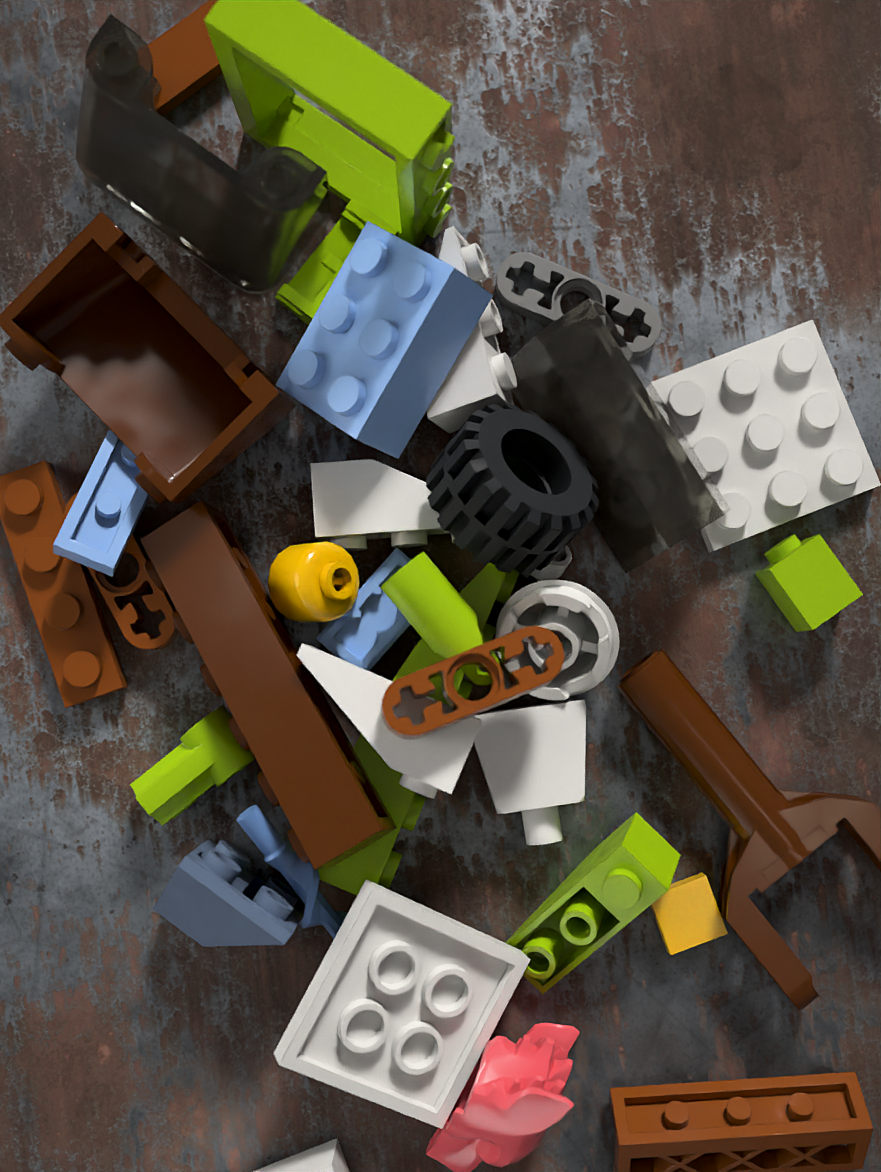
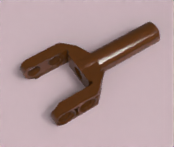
M663 648L658 651L654 650L627 670L619 678V682L615 687L729 826L727 856L720 871L717 902L720 914L795 1007L801 1011L819 996L813 988L812 975L757 909L748 895L756 889L762 893L790 869L802 862L811 852L839 830L836 827L838 822L843 825L881 872V811L874 802L855 795L777 789Z

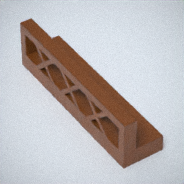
M855 1072L610 1088L609 1103L615 1135L614 1172H824L863 1169L874 1129ZM847 1144V1146L828 1147L830 1145ZM767 1149H777L775 1151H765ZM705 1153H716L714 1155H703ZM655 1157L653 1159L631 1160V1158Z

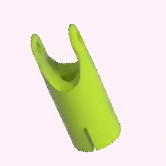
M425 552L420 553L381 586L384 593L432 651L443 656L445 659L485 643L477 614ZM494 653V654H491V656H492V657L498 662V664L500 665V661H499V659L497 658V656L495 655V653ZM465 665L461 667L463 672L475 684L488 685L491 683L488 673L481 671L479 666Z

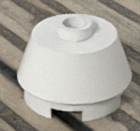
M543 580L529 584L511 596L499 614L496 624V639L527 626H541L552 631L562 643L564 649L563 666L558 675L549 684L529 693L535 697L558 701L566 700L569 696L584 693L602 682L616 662L619 651V631L615 618L603 600L581 584L565 580ZM529 642L523 643L524 651L520 657L504 664L510 673L524 666H531L536 674H542L541 664L549 655L545 648L534 650Z

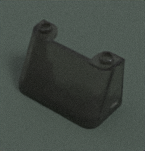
M110 14L91 40L85 56L75 153L80 170L93 185L238 289L248 294H264L272 291L283 280L331 212L328 172L295 149L275 146L263 151L253 161L245 174L242 175L159 115L155 109V96L160 91L161 86L159 81L152 76L154 60L147 43L135 31Z

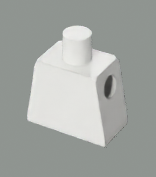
M569 699L474 715V717L482 720V724L473 743L497 814L521 811L526 845H543L563 840L558 805L582 802L585 798V699Z

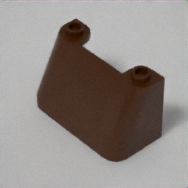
M102 211L0 314V327L11 337L4 344L8 351L28 369L34 371L41 365L60 377L136 456L134 462L141 471L134 479L147 494L160 504L166 499L173 503H181L280 423L297 406L168 273Z

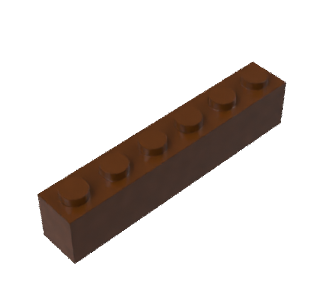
M201 500L141 538L140 541L150 558L145 562L146 571L153 583L162 592H168L177 611L172 613L173 622L179 633L188 643H195L205 662L200 666L202 677L210 690L218 697L223 696L233 715L228 720L230 730L239 745L246 751L251 750L262 770L258 774L260 787L274 806L278 807L281 805L292 828L288 829L287 834L298 857L305 863L311 862L314 870L334 867L397 829L313 674L298 658L299 649L224 513Z

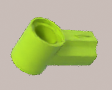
M223 705L190 728L180 738L182 743L130 784L140 805L149 816L155 818L162 826L171 819H175L212 786H221L255 759L252 751L244 750L233 736L228 723L232 716Z

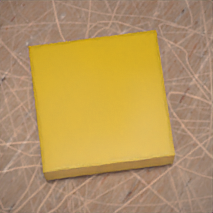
M702 872L670 884L669 890L650 905L666 950L670 955L728 934L707 876Z

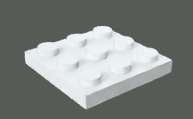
M813 319L647 383L643 388L709 553L881 485Z
M366 879L276 1047L274 1056L280 1066L443 1129L531 959L521 950Z

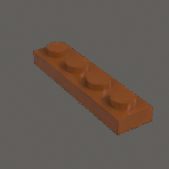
M44 460L0 476V518L65 708H71L127 688L128 684L87 566L53 553V543L64 523L66 504L52 464Z

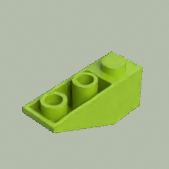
M637 812L595 847L505 942L521 950L531 959L523 976L542 994L669 890L681 855Z

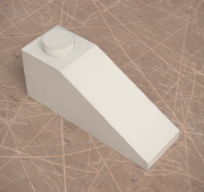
M301 645L297 654L298 658L388 766L403 773L399 781L400 785L433 799L438 789L452 794L482 724L481 719L472 716L418 739L400 738L389 731L381 715L383 695L393 681L310 645ZM410 690L400 693V706L394 709L393 713L397 719L408 716L413 725L421 724L423 722L422 711L427 706L439 701L428 696L414 699ZM442 703L443 714L455 711L451 706Z

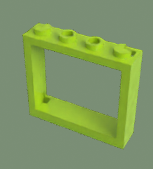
M218 0L205 17L204 23L244 133L347 203L354 199L364 205L387 224L390 223L399 230V238L418 248L427 234L435 238L443 229V222L453 209L449 205L450 196L454 188L450 184V174L454 167V161L451 160V148L455 141V137L451 135L452 103L298 0ZM294 89L393 155L396 162L295 94Z

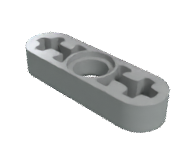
M529 252L512 254L499 266L495 284L497 297L504 307L515 313L624 359H636L645 355L659 337L661 330L659 315L649 303ZM522 270L529 271L533 274L531 283L545 291L548 290L550 280L558 282L559 284L553 292L549 309L540 306L544 299V293L527 288L523 296L516 295L512 292L514 282L507 277L509 275L519 277ZM572 291H580L587 294L594 305L593 314L583 321L568 319L560 307L562 297ZM605 303L614 306L609 316L610 319L625 324L631 316L640 319L639 330L647 334V337L638 335L632 343L626 342L622 339L624 329L607 321L603 333L595 330L594 328L598 325L605 310Z

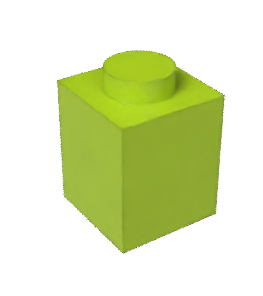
M795 534L787 537L764 554L769 564L755 573L796 632L814 630L863 595L820 534L803 539L802 541Z

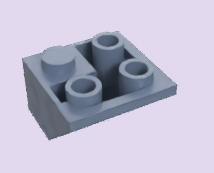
M209 839L184 857L153 907V910L203 947L285 945L305 911L296 904L300 897L291 887L273 876H270L267 881L263 880L247 868L250 859L242 851L227 841L220 840L216 845Z

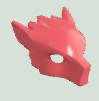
M539 1023L535 1024L524 1034L516 1044L504 1036H496L492 1040H488L443 1129L437 1128L430 1139L426 1155L439 1161L453 1172H471L482 1161L501 1168L521 1161L535 1150L547 1129L562 1120L574 1106L571 1100L562 1095L573 1067V1060L567 1059L568 1052L580 1031L574 1026Z

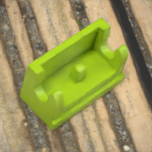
M351 199L347 204L344 212L341 214V219L288 285L284 283L275 296L277 302L308 326L367 221L399 237V230L390 223L387 224L354 199Z

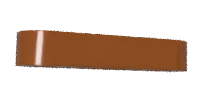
M78 492L74 494L66 504L64 510V521L71 509V506ZM134 529L124 553L132 554L139 564L138 576L132 584L126 587H117L110 581L107 574L89 567L88 569L127 641L141 649L158 650L173 643L179 634L172 619V613L177 611L168 592H162L149 577L145 568V562L150 558ZM149 585L153 589V594L141 596L144 603L151 612H163L166 618L158 625L161 635L157 638L152 633L138 632L137 625L144 621V615L138 604L130 602L124 608L121 602L122 598L139 595Z
M527 626L403 676L392 682L383 695L381 704L383 722L389 731L400 738L418 739L540 689L549 684L558 675L563 666L564 649L562 643L547 628ZM529 642L534 650L545 648L549 657L541 664L543 673L536 674L531 666L519 668L512 671L508 676L515 686L505 689L502 669L491 654L500 652L502 665L520 657L524 651L523 643ZM465 665H477L483 668L491 680L489 694L477 701L462 698L455 690L453 683L456 671ZM437 676L441 677L443 695L455 711L443 714L442 701L427 706L422 711L423 722L421 724L413 725L408 716L396 718L393 710L400 706V693L410 690L414 699H421L433 694L436 690L430 679Z

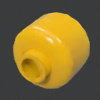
M328 541L287 547L274 559L268 576L269 595L275 608L287 619L301 623L328 622L340 619L354 605L360 584L358 568L352 556L342 546Z

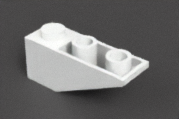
M454 226L445 229L438 259L455 267L483 288L481 280L488 278L489 273L480 247L477 243L469 245ZM493 299L490 300L426 411L428 419L448 433L458 431L473 412L477 409L482 410L485 405L496 404L501 408L504 404L514 405L510 390L517 387V379L508 355L505 352L500 354L496 334L503 331V326Z
M373 459L310 463L315 537L319 542L328 541L342 546L347 552L366 550L368 539L391 538V547L404 548L427 545V535L450 533L442 529L437 521L439 517L438 512L430 507L427 497L431 491L426 487V482Z

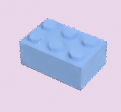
M367 221L278 379L276 386L354 439L399 459L493 295L455 267Z

